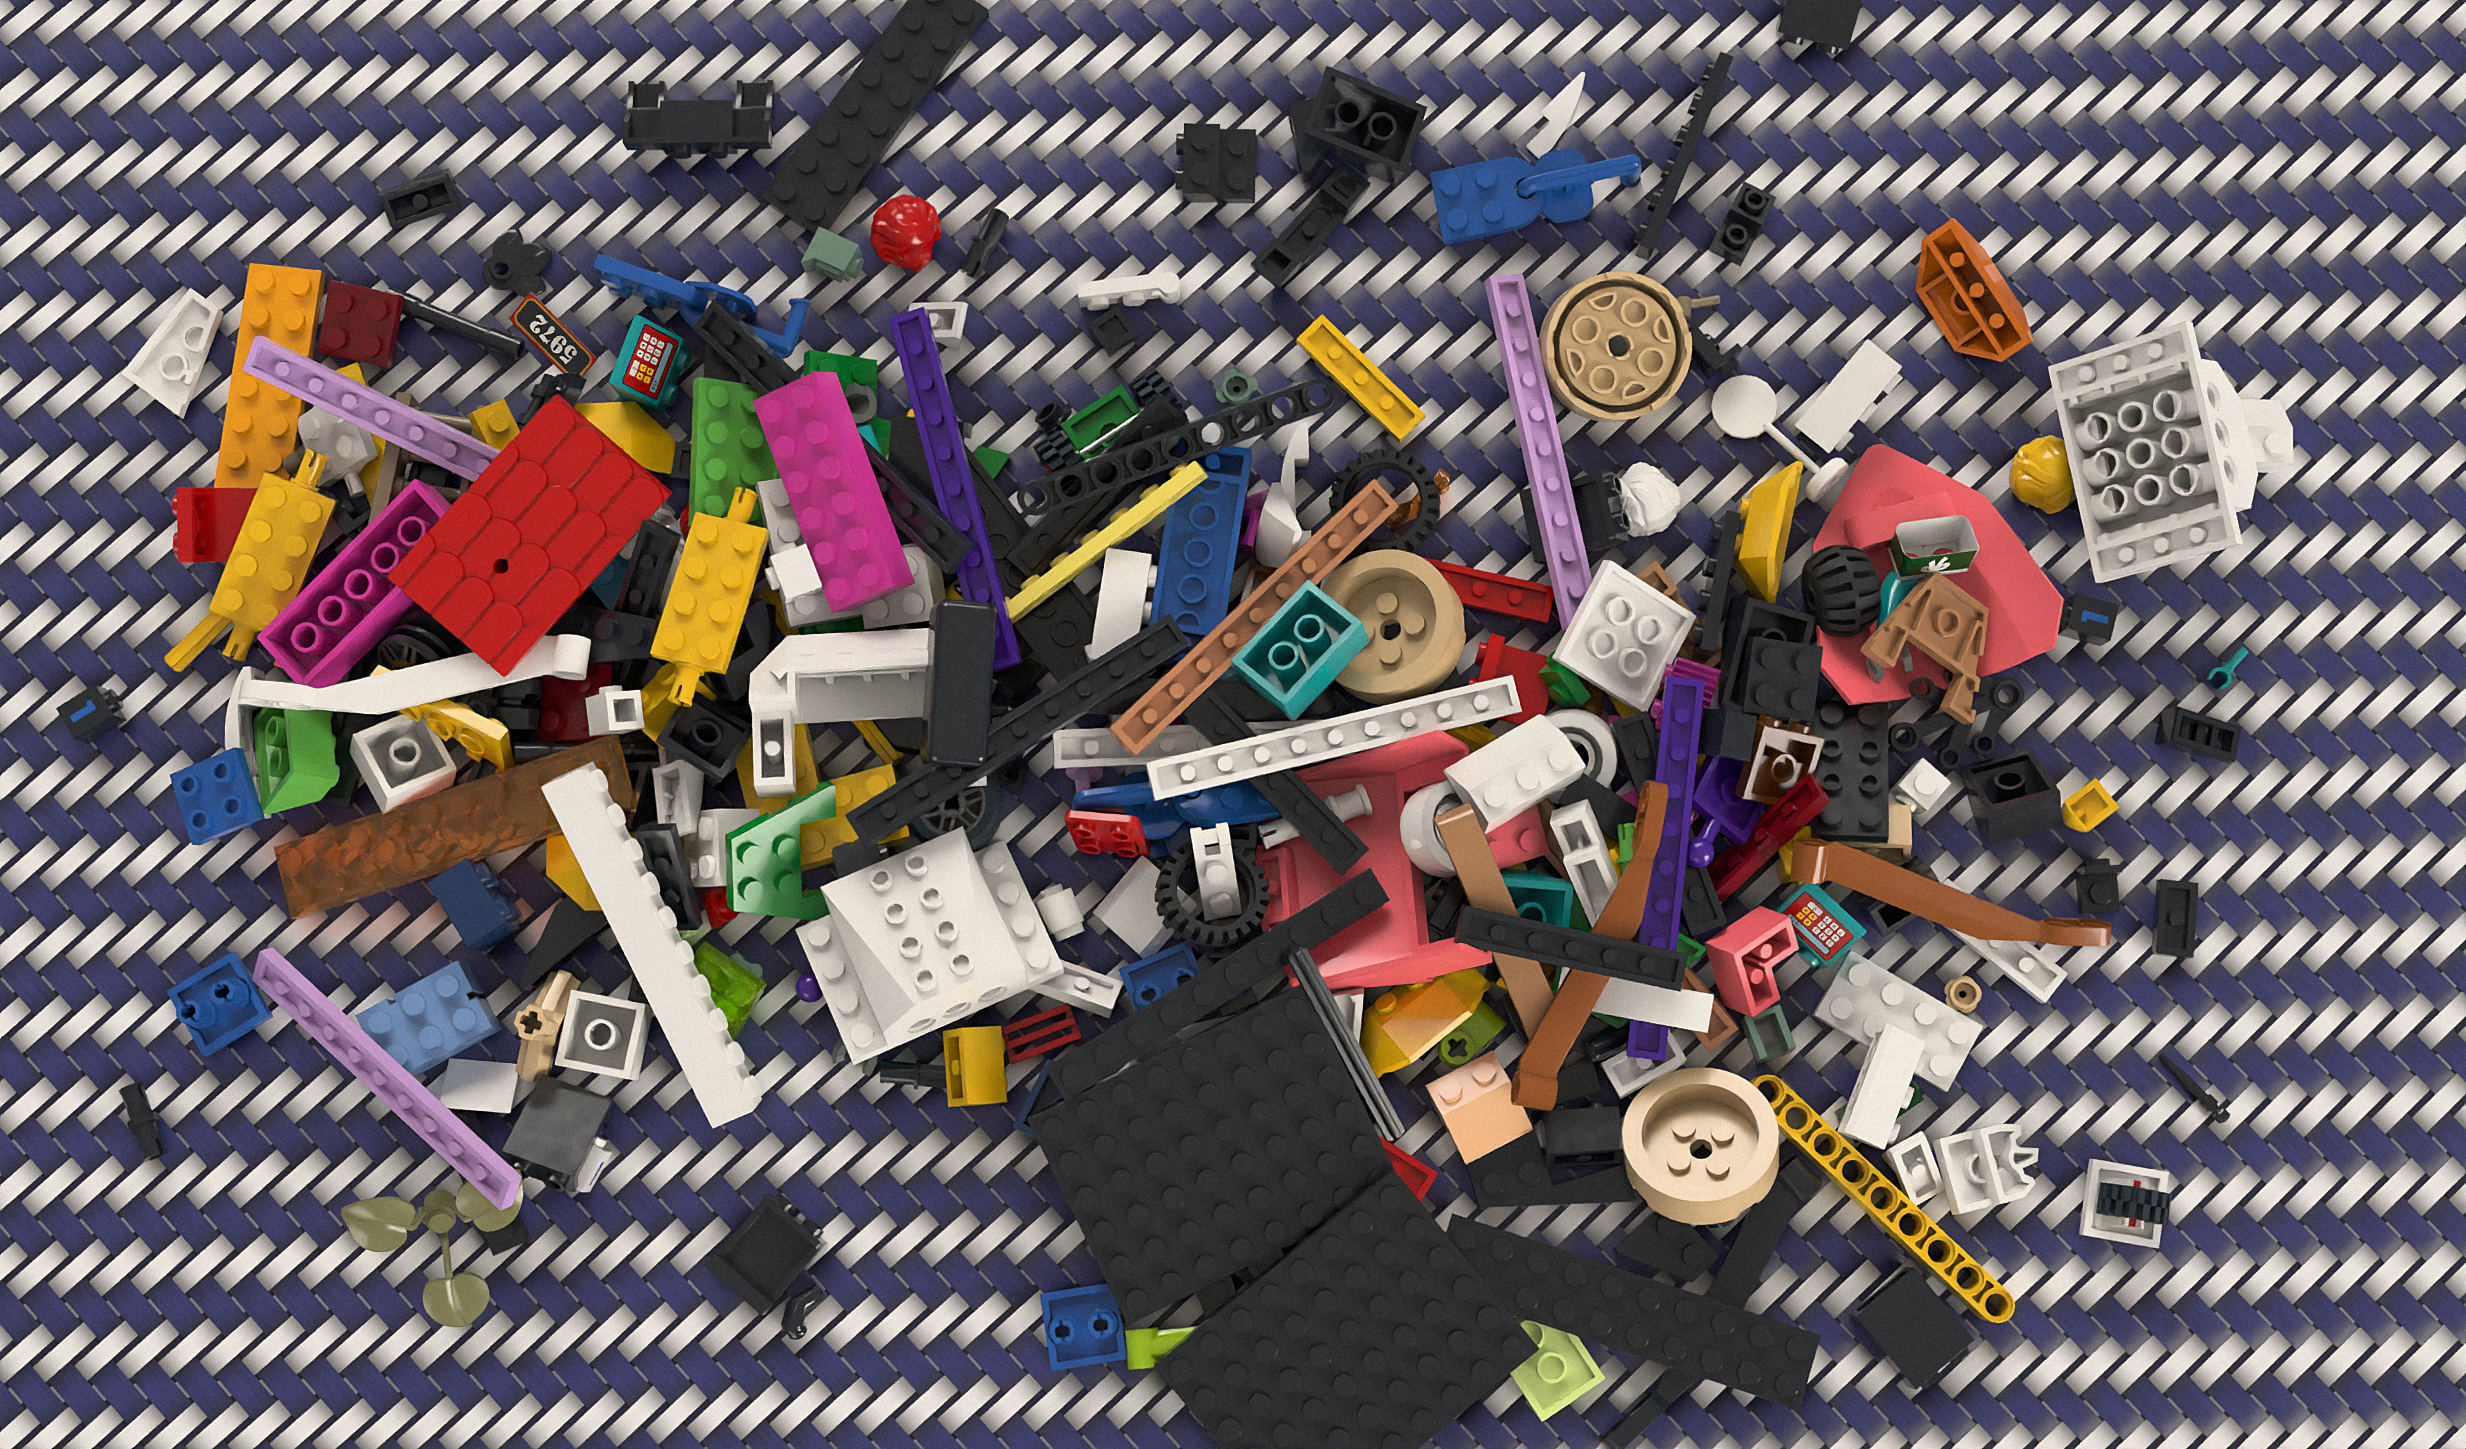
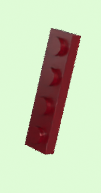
M1807 773L1756 821L1746 843L1739 845L1733 843L1707 867L1719 901L1723 902L1734 891L1739 889L1754 872L1763 866L1768 859L1831 802L1817 778Z

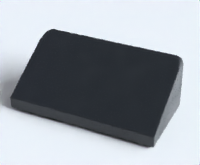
M449 168L384 189L378 195L392 230L462 207Z

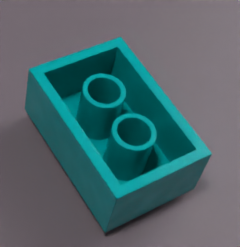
M1307 580L1231 660V663L1242 681L1294 722L1370 640L1363 623Z

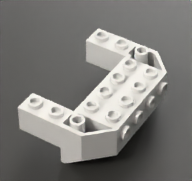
M929 628L787 636L750 673L749 705L752 711L754 787L758 798L797 796L794 724L923 717ZM987 777L981 778L970 786H987Z

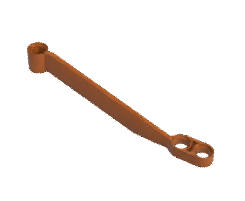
M1650 780L1644 782L1639 797L1633 830L1632 859L1592 928L1591 933L1631 941L1641 924L1653 860L1660 844L1668 801V786L1666 783ZM1570 968L1520 1057L1518 1071L1514 1075L1511 1087L1512 1105L1551 1111L1554 1108L1558 1091V1070L1608 983L1609 976Z
M1796 838L1794 840L1790 878L1797 882L1819 884L1825 881H1833L1979 940L2036 941L2064 946H2107L2110 944L2112 925L2103 920L2049 917L2035 921L1843 843L1826 842L1816 838Z

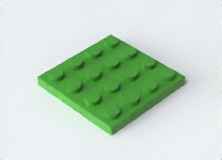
M698 377L693 381L688 526L692 525L695 512L719 518L727 517L736 487H742L743 493H745L746 488L756 492L755 486L757 482L781 478L752 402L762 397V395L750 384ZM757 499L749 525L765 528Z

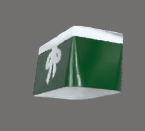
M1957 515L1899 524L1896 527L1888 552L1899 581L1923 578L1927 572L1938 571L1942 575L1967 572L1980 548L1969 520ZM1940 548H1947L1955 552L1932 556L1933 552ZM1905 553H1913L1919 558L1909 557Z

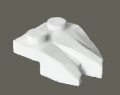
M1997 1124L1932 1140L1952 1215L2022 1199L2031 1191L2036 1182L2032 1177L2024 1174L2023 1168L2038 1161L2039 1148H2022L2016 1145V1139L2022 1135L2021 1125Z

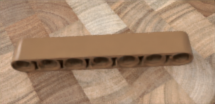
M1469 802L1434 817L1433 820L1470 906L1519 917ZM1491 951L1530 1041L1554 998L1539 961Z

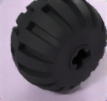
M1831 545L1815 552L1806 560L1801 573V589L1807 613L1816 616L1815 627L1818 625L1828 635L1851 637L1865 631L1877 620L1881 609L1879 581L1871 560L1862 550L1848 545Z

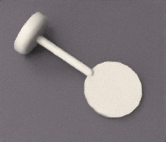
M1748 375L1731 377L1722 383L1714 393L1711 405L1713 419L1719 428L1732 437L1743 439L1759 436L1766 431L1798 461L1804 462V466L1814 474V477L1805 488L1806 496L1813 503L1821 499L1846 472L1849 465L1842 458L1838 457L1831 459L1820 468L1772 425L1776 418L1778 404L1776 395L1768 383L1758 377Z

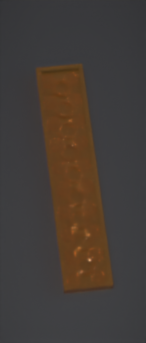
M612 734L393 807L386 813L381 811L273 847L291 919H301L447 871L466 858L478 861L563 833L541 787L551 780L592 761L596 769H600L606 776L608 781L607 790L613 802L617 803L623 812L636 809L637 804L619 737Z

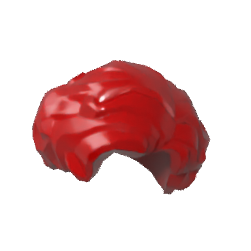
M902 194L896 198L889 199L883 206L877 209L870 227L871 234L869 240L874 253L884 263L901 266L917 272L929 264L932 258V247L935 242L941 239V220L937 216L935 207L930 202L925 201L921 197Z

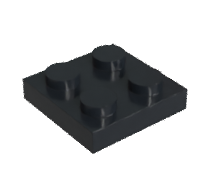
M1748 636L1738 704L1744 707L1743 712L1813 721L1823 647Z

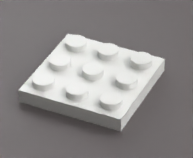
M1603 560L1552 659L1636 712L1648 711L1661 686L1659 684L1666 663L1671 665L1696 615L1613 561Z

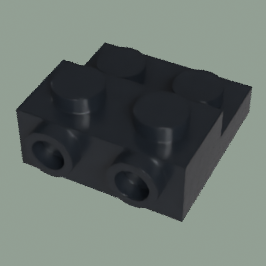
M1184 123V133L1176 134V155H1183V168H1176L1175 179L1176 190H1183V202L1255 203L1256 129H1220V124Z

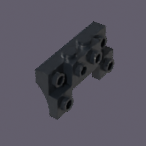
M737 80L736 105L733 100L667 101V85L665 81H659V84H635L634 81H628V101L623 121V144L626 150H663L666 155L676 159H688L695 154H706L709 158L723 159L728 154H738V149H772V119H774L775 112L774 81L767 80V83H743L742 80Z

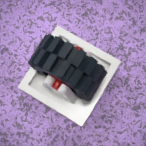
M2089 1159L2079 1235L2159 1248L2162 1225H2168L2172 1194L2166 1193L2169 1172Z

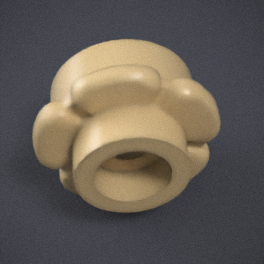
M1959 976L1956 980L1952 979L1948 981L1944 988V993L1947 995L1945 998L1947 1006L1956 1011L1961 1010L1962 1013L1973 1011L1977 1007L1976 1004L1981 1000L1982 993L1980 987L1968 976ZM1960 991L1965 992L1966 996L1964 998L1959 996Z

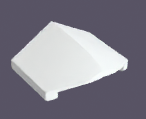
M1274 482L1271 485L1262 509L1256 535L1255 551L1256 559L1263 566L1279 568L1297 551L1302 530L1280 483Z

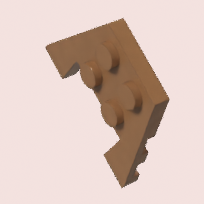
M1938 571L1927 572L1866 641L1860 652L1883 668H1894L1905 640H1908L1953 673L1940 708L1962 724H1973L1976 716V710L1971 709L1973 693L1979 692L1980 678L1976 676L1978 656H1983L1989 609Z

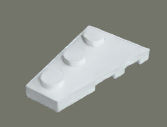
M190 288L121 374L183 419L223 312Z

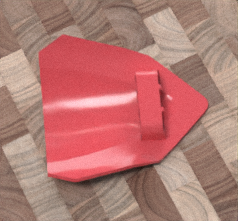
M1874 444L1867 448L1825 520L1812 546V555L1831 545H1848L1858 548L1871 560L1878 577L1879 589H1881L1886 576L1895 570L1888 549L1896 527L1899 524L1949 516H1963L1969 520L1980 549L1967 572L1945 574L1943 576L1989 609L1983 656H1978L1976 675L1983 678L2056 648L2064 599L1986 496L1883 444ZM1940 548L1935 550L1932 556L1955 552L1947 548ZM1905 553L1909 557L1919 558L1913 553ZM1877 620L1865 631L1851 637L1828 635L1816 625L1817 646L1823 647L1820 671L1848 705L1912 698L1909 686L1914 679L1919 677L1930 679L1935 686L1944 690L1949 687V684L1946 683L1943 677L1945 667L1908 640H1905V643L1909 647L1912 656L1913 670L1905 672L1901 661L1897 660L1894 668H1883L1884 678L1880 684L1874 683L1867 671L1866 655L1860 652V650L1876 631ZM1922 681L1918 683L1916 689L1918 694L1922 696L1926 694L1928 688L1926 683Z

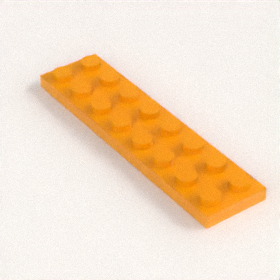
M249 264L214 488H258L264 472H269L286 480L293 478L284 469L283 460L287 455L299 449L298 418L304 414L306 401L242 369L255 336L261 335L313 360L326 276L321 270Z

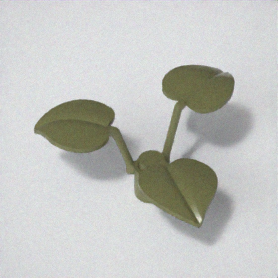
M514 1169L520 1176H522L519 1169ZM521 1179L512 1206L501 1211L467 1180L457 1190L456 1199L452 1193L440 1189L430 1192L425 1197L424 1207L418 1208V1215L416 1217L415 1208L410 1202L391 1196L370 1198L349 1204L341 1209V1215L355 1241L361 1247L372 1252H388L400 1247L406 1241L407 1230H416L421 1221L425 1219V1224L430 1230L440 1233L446 1278L432 1279L426 1283L423 1290L424 1308L432 1319L444 1326L464 1327L465 1325H470L485 1310L489 1302V1288L486 1281L475 1273L462 1272L453 1276L448 1230L454 1226L456 1214L463 1222L473 1220L475 1225L482 1231L490 1232L504 1228L515 1219L520 1210L523 1199V1181Z

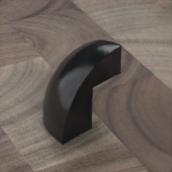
M763 598L749 599L726 675L712 671L705 672L704 674L705 686L725 699L736 701L749 690L750 673L767 656L770 640V623Z

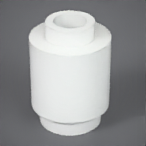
M1058 884L1040 892L1043 899L1036 903L1049 934H1054L1057 942L1085 931L1081 923L1084 921V918L1071 888L1064 890L1062 885Z

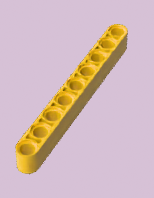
M1768 1074L1755 1077L1749 1082L1756 1088L1762 1082L1771 1084L1774 1089V1097L1769 1104L1776 1116L1778 1131L1971 1312L1984 1321L1996 1323L2005 1322L2011 1318L2015 1309L2014 1299L2011 1294L1781 1079ZM1791 1108L1797 1109L1802 1115V1123L1797 1129L1790 1128L1785 1120L1786 1113ZM1820 1134L1825 1135L1830 1141V1150L1824 1156L1818 1154L1814 1149V1140ZM1847 1161L1854 1162L1858 1167V1176L1853 1182L1847 1181L1842 1174V1168ZM1877 1187L1883 1189L1887 1196L1885 1205L1880 1209L1874 1207L1871 1202V1193ZM1905 1214L1911 1215L1915 1221V1229L1909 1235L1903 1234L1899 1227L1900 1219ZM1937 1240L1943 1246L1944 1251L1941 1259L1934 1262L1928 1255V1247L1933 1241ZM1966 1267L1971 1272L1972 1281L1968 1287L1963 1289L1957 1283L1956 1278L1959 1270ZM1992 1294H1995L2000 1300V1309L1994 1315H1990L1985 1307L1987 1298Z

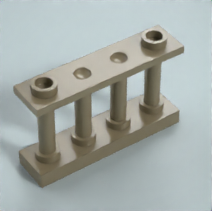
M397 392L396 401L458 431L469 433L471 437L479 440L469 418L425 412L412 394ZM477 405V410L485 406ZM386 440L368 525L411 483L404 477L407 464H411L413 461L435 463ZM462 477L460 490L430 486L436 488L448 503L454 504L474 482Z

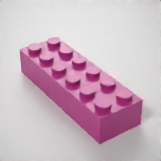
M812 372L752 401L821 581L831 612L854 611L915 584L836 372Z
M414 479L256 637L296 684L317 689L335 685L417 604L401 588H398L391 582L387 576L451 507L436 488Z

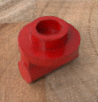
M727 886L713 887L700 893L711 929L721 927L726 922L737 917L739 912L733 911L727 906Z

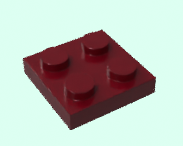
M330 280L317 352L392 368L404 296Z
M606 663L588 665L586 679L569 680L548 674L541 676L543 684L542 698L540 699L541 715L538 742L565 743L609 739V735L590 736L585 698L598 695L599 688L611 686L612 665Z

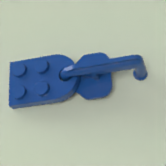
M1563 149L1545 153L1540 157L1535 166L1520 158L1502 157L1432 172L1430 177L1444 246L1522 229L1532 223L1539 213L1554 223L1582 219L1591 212L1594 204L1590 182L1620 176V181L1624 186L1628 188L1636 187L1641 180V160L1637 155L1631 154L1587 164L1585 157L1579 151Z
M597 254L593 265L594 270L601 277V282L610 287L608 290L610 293L625 299H629L631 295L643 298L644 304L658 310H664L665 306L679 310L680 315L692 328L705 312L708 302H712V300H721L734 313L739 312L749 316H757L759 311L750 297L711 282L686 281L683 283ZM792 298L789 300L788 303L791 305V310L782 336L748 324L746 325L782 359L788 358L795 349L805 322L807 306L810 305L808 299Z
M1147 771L1127 775L1122 780L1120 786L1077 792L1073 797L1072 811L1084 812L1123 806L1125 815L1139 818L1147 840L1173 836L1185 820L1201 827H1216V824L1227 822L1228 825L1283 818L1245 779L1154 801Z

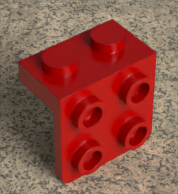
M177 487V495H174L172 500V512L174 517H177V532L173 536V551L178 555V563L228 562L258 488Z
M1491 633L1487 643L1481 641L1479 643L1474 662L1480 664L1477 678L1470 677L1468 685L1513 675L1522 712L1496 719L1520 726L1539 714L1545 715L1550 696L1548 693L1549 688L1538 675V672L1547 664L1546 658L1548 656L1505 645V637Z
M1123 806L1089 810V812L1072 810L1065 812L1064 821L1077 849L1088 854H1099L1101 851L1116 852L1123 857L1129 858L1138 855H1150L1152 840H1147L1139 818L1125 815Z

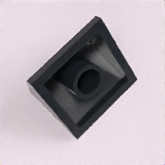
M695 690L691 707H684L681 702V705L678 706L655 742L721 783L751 737L753 730L750 724Z

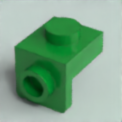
M1555 651L1546 658L1547 664L1538 672V675L1549 688L1548 693L1550 697L1562 707L1582 706L1592 696L1573 671L1552 659Z

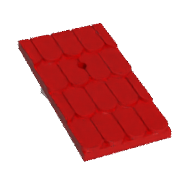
M557 394L507 444L467 491L454 502L430 531L425 533L387 578L398 588H401L405 594L431 614L453 635L462 640L467 647L487 664H490L501 676L506 677L640 531L643 520L651 519L671 497L673 492Z

